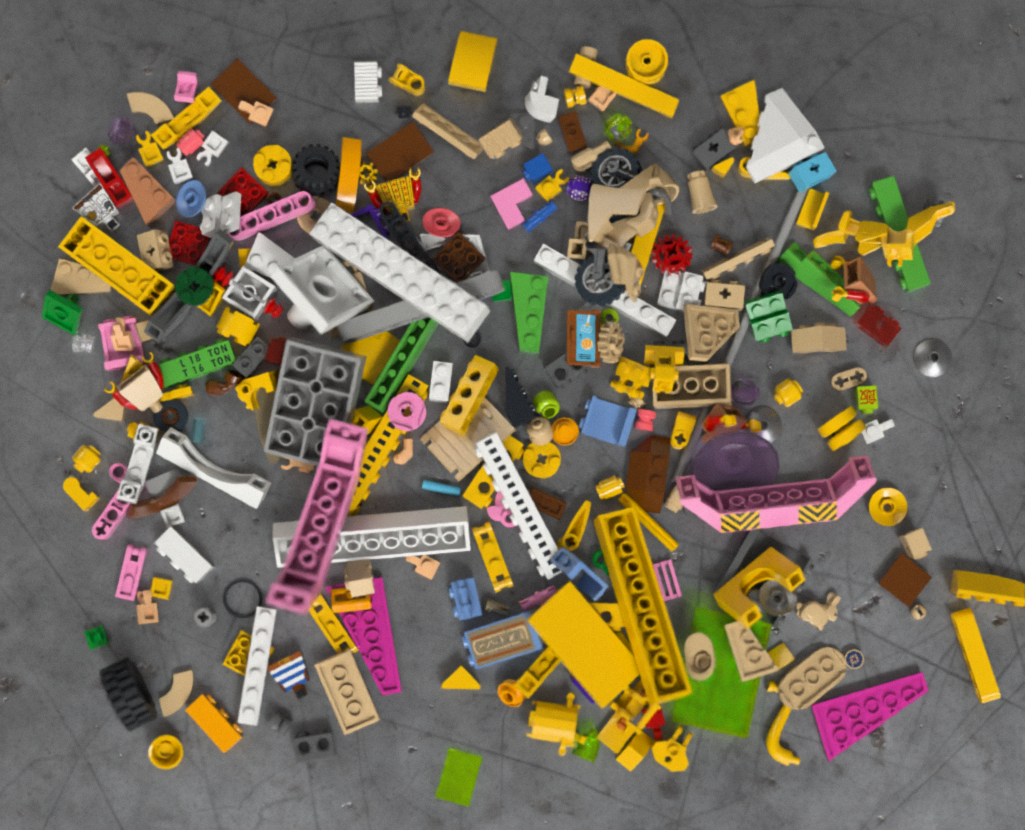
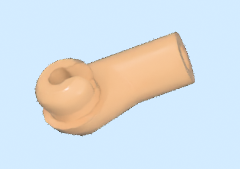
M742 127L732 128L728 131L731 144L738 145L742 143L743 139H740L744 133Z
M403 439L404 449L393 457L396 464H405L412 458L413 439Z

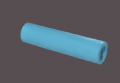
M423 480L422 489L457 497L460 496L461 487Z

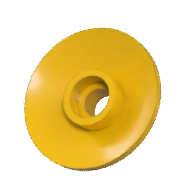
M882 488L872 495L869 501V512L873 520L878 524L893 526L900 523L906 516L907 501L900 491L894 488ZM885 504L890 505L889 511L884 510Z

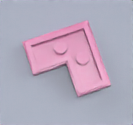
M522 179L491 195L490 198L506 228L510 230L525 221L517 204L533 195L525 180Z

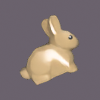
M830 592L824 605L816 600L797 601L796 616L814 625L817 630L822 631L828 620L835 621L837 619L836 605L841 597Z

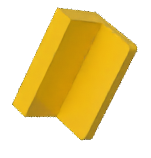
M810 188L796 225L814 231L818 225L829 192L821 193Z

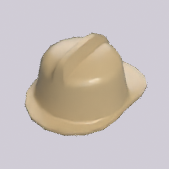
M701 633L692 634L685 642L686 670L694 680L701 681L711 676L716 666L712 642L709 637Z

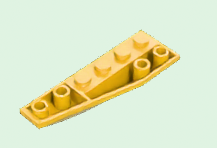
M953 570L950 593L956 594L955 598L971 599V596H974L976 601L990 602L991 599H994V603L1005 604L1006 601L1013 602V606L1025 607L1024 583L996 575Z

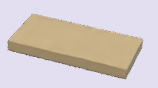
M351 649L314 663L344 735L380 720Z

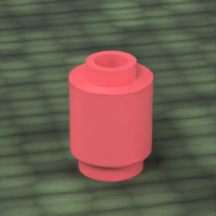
M191 128L178 140L179 143L176 146L187 156L194 153L204 143L202 140L204 136L198 129L194 131Z

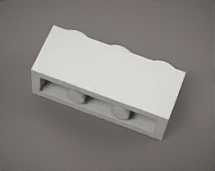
M172 526L155 542L158 546L156 550L162 556L167 555L171 559L170 564L177 570L179 568L185 572L183 576L190 583H199L214 568Z

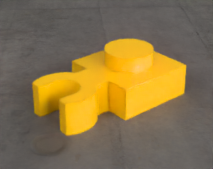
M146 131V140L142 141L139 135L136 136V140L140 145H143L138 150L145 166L148 168L164 161L157 143H150L152 137Z
M562 169L557 171L554 179L549 175L535 187V190L546 202L562 191L559 187L560 185H565L569 182V177L565 180L559 178L563 173Z
M187 384L176 386V390L163 393L160 401L177 400L195 395L193 387L187 386Z

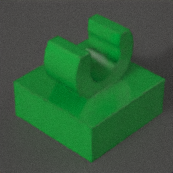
M104 625L84 632L90 650L110 644Z

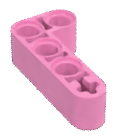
M120 463L113 464L110 467L109 474L112 479L121 484V481L125 479L128 467ZM122 467L124 474L118 478L115 475V471L117 468ZM118 491L92 528V534L97 539L106 540L110 538L126 515L130 502L122 504L120 499H117ZM111 510H116L118 513L115 520L109 518ZM105 520L108 523H112V526L106 525L107 523L103 521ZM100 527L104 528V531L106 532L105 535L100 534Z

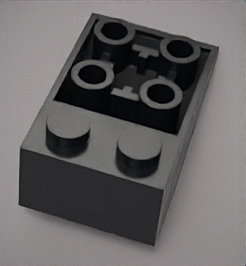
M507 366L506 415L516 431L535 419L537 411L532 403L528 404L526 400L528 394L523 385L519 387L517 383L519 378L515 370H510Z

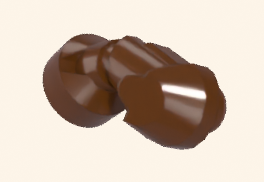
M227 369L224 375L226 382L208 380L205 384L206 392L211 396H221L224 393L231 392L230 389H234L244 380V375L238 371Z

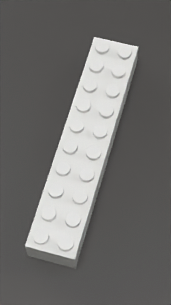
M333 203L329 205L309 233L315 241L467 343L490 312L484 303Z
M467 506L346 517L331 563L470 551ZM299 521L273 523V543L277 567H284Z

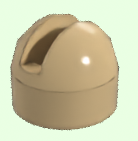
M546 129L538 133L537 141L540 145L545 146L553 142Z
M915 604L911 607L910 614L914 619L920 620L926 616L927 611L923 605ZM917 607L920 609L921 613L923 614L921 617H920L918 611L916 610Z

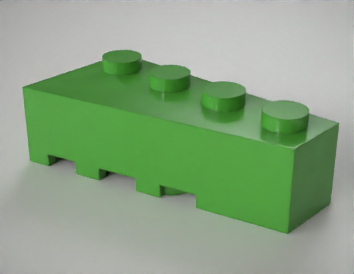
M510 272L519 351L521 353L539 355L548 276Z

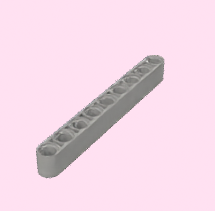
M498 270L455 283L456 286L477 300L504 291ZM402 301L354 317L339 324L337 327L342 344H350L429 316L408 302Z

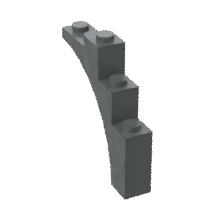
M218 229L195 267L207 271L215 279V271L219 267L225 266L227 262L226 257L235 240L221 229ZM196 281L192 282L193 284L190 285V289H193L194 292H197V288L200 287V284H196ZM175 292L148 321L144 332L160 343L186 318L191 305L182 302Z

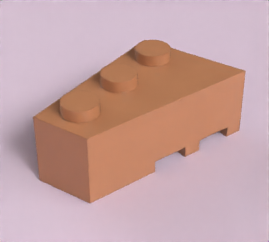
M134 157L120 169V173L145 224L150 228L176 200Z

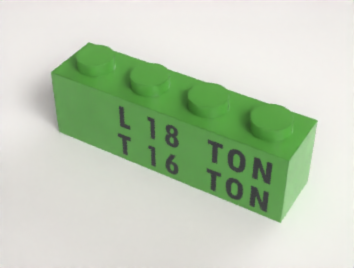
M225 338L214 342L215 345L209 347L203 345L196 348V351L189 354V351L178 354L176 359L171 360V358L161 360L158 366L163 373L164 388L168 389L232 366L237 358L229 340L225 341Z

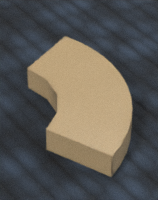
M142 92L127 94L133 113L141 112L148 114L153 118L156 125L174 119L168 106L156 96Z
M193 670L173 675L171 690L165 696L159 698L163 717L178 711L188 700L194 685Z

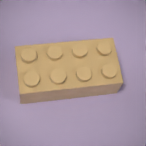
M730 364L675 366V369H678V381H674L672 392L665 393V391H660L656 393L653 391V406L655 409L714 407L717 403L732 406Z

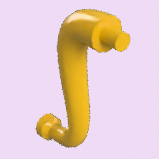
M769 680L766 691L778 693V684ZM783 704L767 734L766 747L769 754L776 761L786 766L790 763L798 765L800 757L794 756L792 750L782 747L779 743L781 732L791 712V709Z

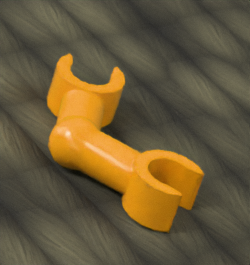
M641 129L636 132V139L632 146L622 145L620 142H614L613 145L619 146L621 150L625 148L628 152L631 151L633 154H637L642 142L648 139V133L644 138H640L639 133Z

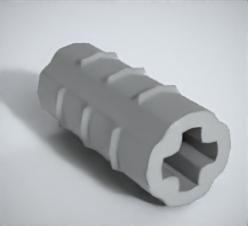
M204 607L195 613L194 619L198 625L207 627L216 621L217 615L212 608ZM206 614L209 616V619L206 620L202 616Z

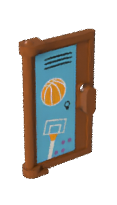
M567 310V365L591 366L592 368L601 367L600 351H598L597 344L600 339V310Z

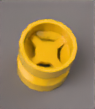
M583 85L577 86L576 89H564L567 108L573 107L575 104H586Z

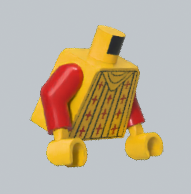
M418 166V172L413 173L410 167L409 176L378 185L375 184L373 179H370L372 185L367 187L365 182H363V186L368 191L373 205L378 209L384 202H394L406 220L410 221L408 211L415 209L414 204L419 202L422 192L421 178L419 177L421 170ZM386 205L384 212H388L390 216L393 214L394 209L391 205Z

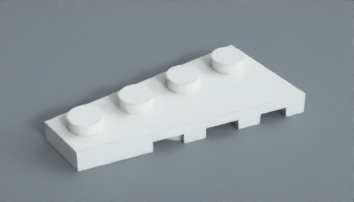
M258 232L244 267L271 278L270 276L278 266L295 258Z

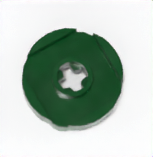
M190 267L178 274L175 290L182 302L191 306H201L207 303L213 295L215 283L213 277L207 271L199 267ZM196 281V284H200V287L197 288V292H194L193 289H190V285H192V282Z

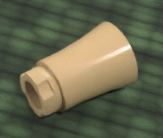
M694 171L688 174L692 213L701 214L716 209L718 205L714 199L705 171Z

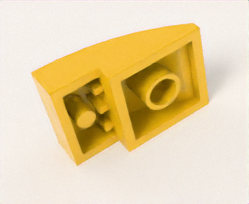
M460 31L448 80L449 85L486 92L497 38Z

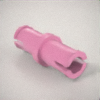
M552 585L540 592H534V595L519 601V604L525 613L538 605L542 606L557 590Z

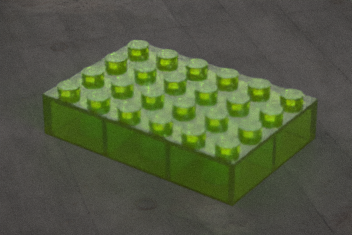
M694 607L688 637L695 633H701L709 637L714 648L716 666L711 676L701 681L694 680L687 673L684 651L682 661L692 693L686 697L674 700L670 721L748 739L761 676L741 682L724 625L737 621L729 614ZM756 621L749 628L766 651L772 624Z

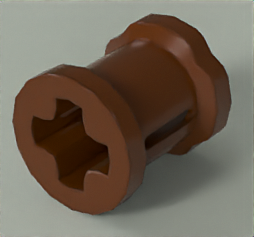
M716 234L709 249H715L727 257L734 241L731 240L729 242L719 237V234Z

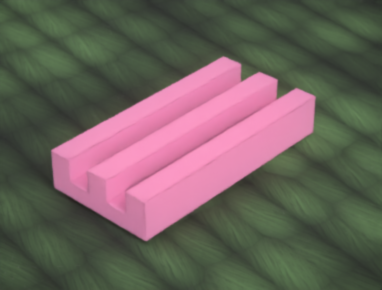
M671 559L653 564L663 600L667 601L681 597V591ZM666 564H668L671 577L677 593L674 595L665 568ZM661 566L669 596L667 597L657 568Z

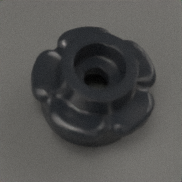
M397 106L396 112H394L398 115V118H410V114H413L411 106Z

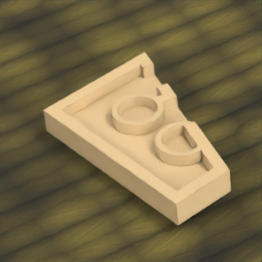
M59 259L51 291L58 295L111 292L112 287L82 264Z

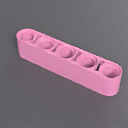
M298 192L241 216L238 233L233 235V232H230L227 235L236 241H241L258 234V232H263L311 212L316 207V200L308 192ZM305 198H309L308 204L302 206V201ZM291 205V210L285 213L286 206ZM274 212V217L271 220H267L268 214ZM256 219V225L250 227L251 221Z

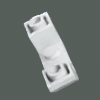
M141 424L138 425L133 441L135 446L125 479L121 481L117 499L136 504L144 487L153 457L158 429Z

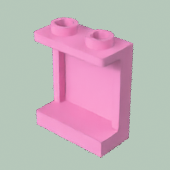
M133 316L121 317L125 320V331H131L135 344L133 351L114 350L110 336L112 331H114L113 324H117L114 319L103 320V324H98L106 361L104 366L108 372L125 369L130 354L134 355L145 365L142 360V356L145 358L143 343H140L134 324L139 323V320L133 318Z

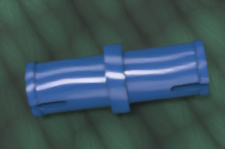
M550 199L539 210H534V214L522 222L521 225L529 233L539 223H544L546 221L545 218L558 208Z

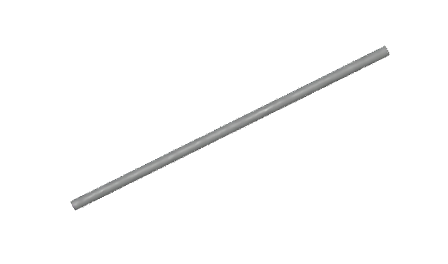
M808 189L801 193L797 190L774 243L775 246L772 247L762 272L769 264L777 262ZM761 275L750 300L761 297L763 294L759 289ZM746 309L740 321V328L735 332L722 364H730V367L750 324ZM713 407L702 408L690 435L689 442L673 474L672 482L676 483V477L684 475L704 430L701 424Z

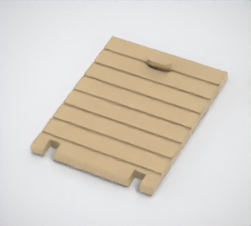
M484 398L465 436L445 428L438 422L420 440L423 444L429 440L432 442L427 448L450 473H453L456 469L459 471L454 476L459 482L483 460L482 457L478 458L473 449L476 447L475 441L495 431L501 442H503L515 431V428ZM463 408L458 409L456 415L460 414Z

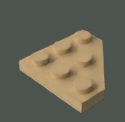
M686 304L683 307L689 360L706 362L740 328L738 310L691 304Z

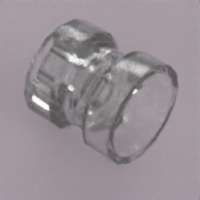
M74 333L72 341L73 352L84 350L87 353H93L95 350V335L87 334L83 336L81 333Z

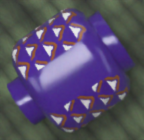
M579 175L573 176L572 179L569 178L566 193H569L571 199L587 201L592 186L591 178Z

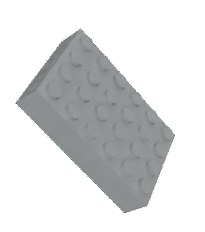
M294 337L286 341L264 452L319 466L324 435L329 420L333 419L352 425L367 356Z

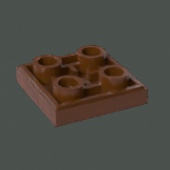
M457 232L432 258L456 283L466 280L486 259L460 232Z
M900 553L877 584L905 606L910 607L932 576Z

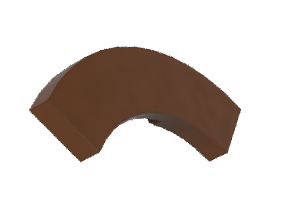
M196 476L177 477L175 482L165 490V494L158 498L151 497L137 501L136 504L130 502L126 512L127 519L150 516L177 504L195 487L197 483Z

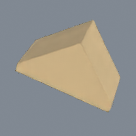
M112 399L94 412L93 415L98 419L125 422L127 408L121 406L115 399Z

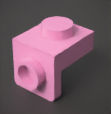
M178 71V83L174 95L175 101L194 103L198 87L197 74L188 71Z

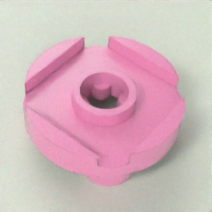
M404 392L395 396L388 405V416L391 423L402 431L416 430L425 421V403L418 395L411 392ZM409 406L410 411L413 413L408 415V417H404L402 409H406Z

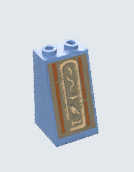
M531 611L464 632L465 636L462 637L464 647H469L471 655H468L470 666L480 669L543 649L538 634L526 621L532 615Z

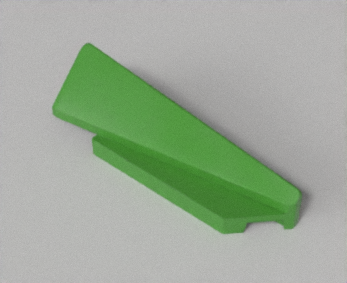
M794 241L778 258L776 263H783L792 267L797 279L849 316H852L861 307V304H858L855 300H849L845 297H842L838 302L832 300L834 294H831L834 288L840 286L845 290L844 278L835 269L831 268L814 250L807 255Z

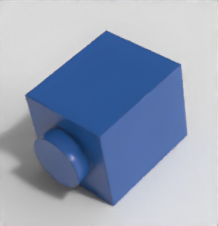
M542 153L523 164L524 170L522 173L527 181L530 180L534 184L551 174L553 169Z

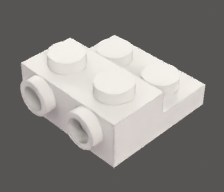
M233 192L223 197L216 194L206 198L205 204L201 209L203 221L200 224V230L203 235L212 238L218 229H221L226 234L239 229L240 193Z
M665 271L656 306L684 312L683 307L686 304L701 305V300L698 297L700 292H704L706 281H702L703 276L679 271V275H677L675 271H672L670 276L668 271Z

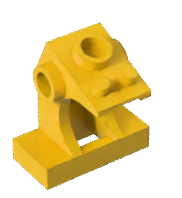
M646 345L644 364L654 365V367H651L650 379H654L653 391L656 393L660 391H665V393L672 392L674 381H678V369H675V366H683L684 347Z
M281 369L245 379L235 388L239 399L246 402L247 405L245 407L247 409L255 410L260 408L257 392L261 387L265 388L267 393L277 389Z

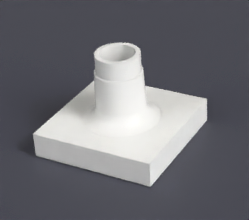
M320 246L278 266L270 276L293 302L287 317L293 326L301 330H306L313 325L322 334L366 311L374 302L371 296L334 254L324 246Z

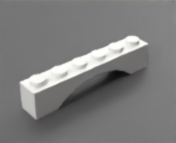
M171 427L162 437L156 454L164 459L169 460L255 509L265 499L271 482L256 474L234 473L214 465L197 451L188 436Z
M256 607L238 723L257 726L276 609Z

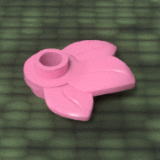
M499 491L495 497V506L487 508L488 515L494 521H501L506 527H514L512 521L506 520V516L512 515L509 508L505 509L500 500L503 496Z

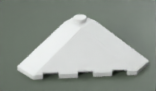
M782 88L767 94L764 98V103H766L765 110L760 113L757 124L760 128L758 135H755L750 149L753 150L752 157L747 160L746 169L754 184L792 167L801 160H807L808 157L819 153L825 148L815 129Z

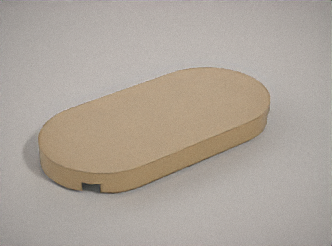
M819 648L785 674L778 685V695L782 703L794 710L805 709L812 705L844 678L846 663L843 654L834 648Z

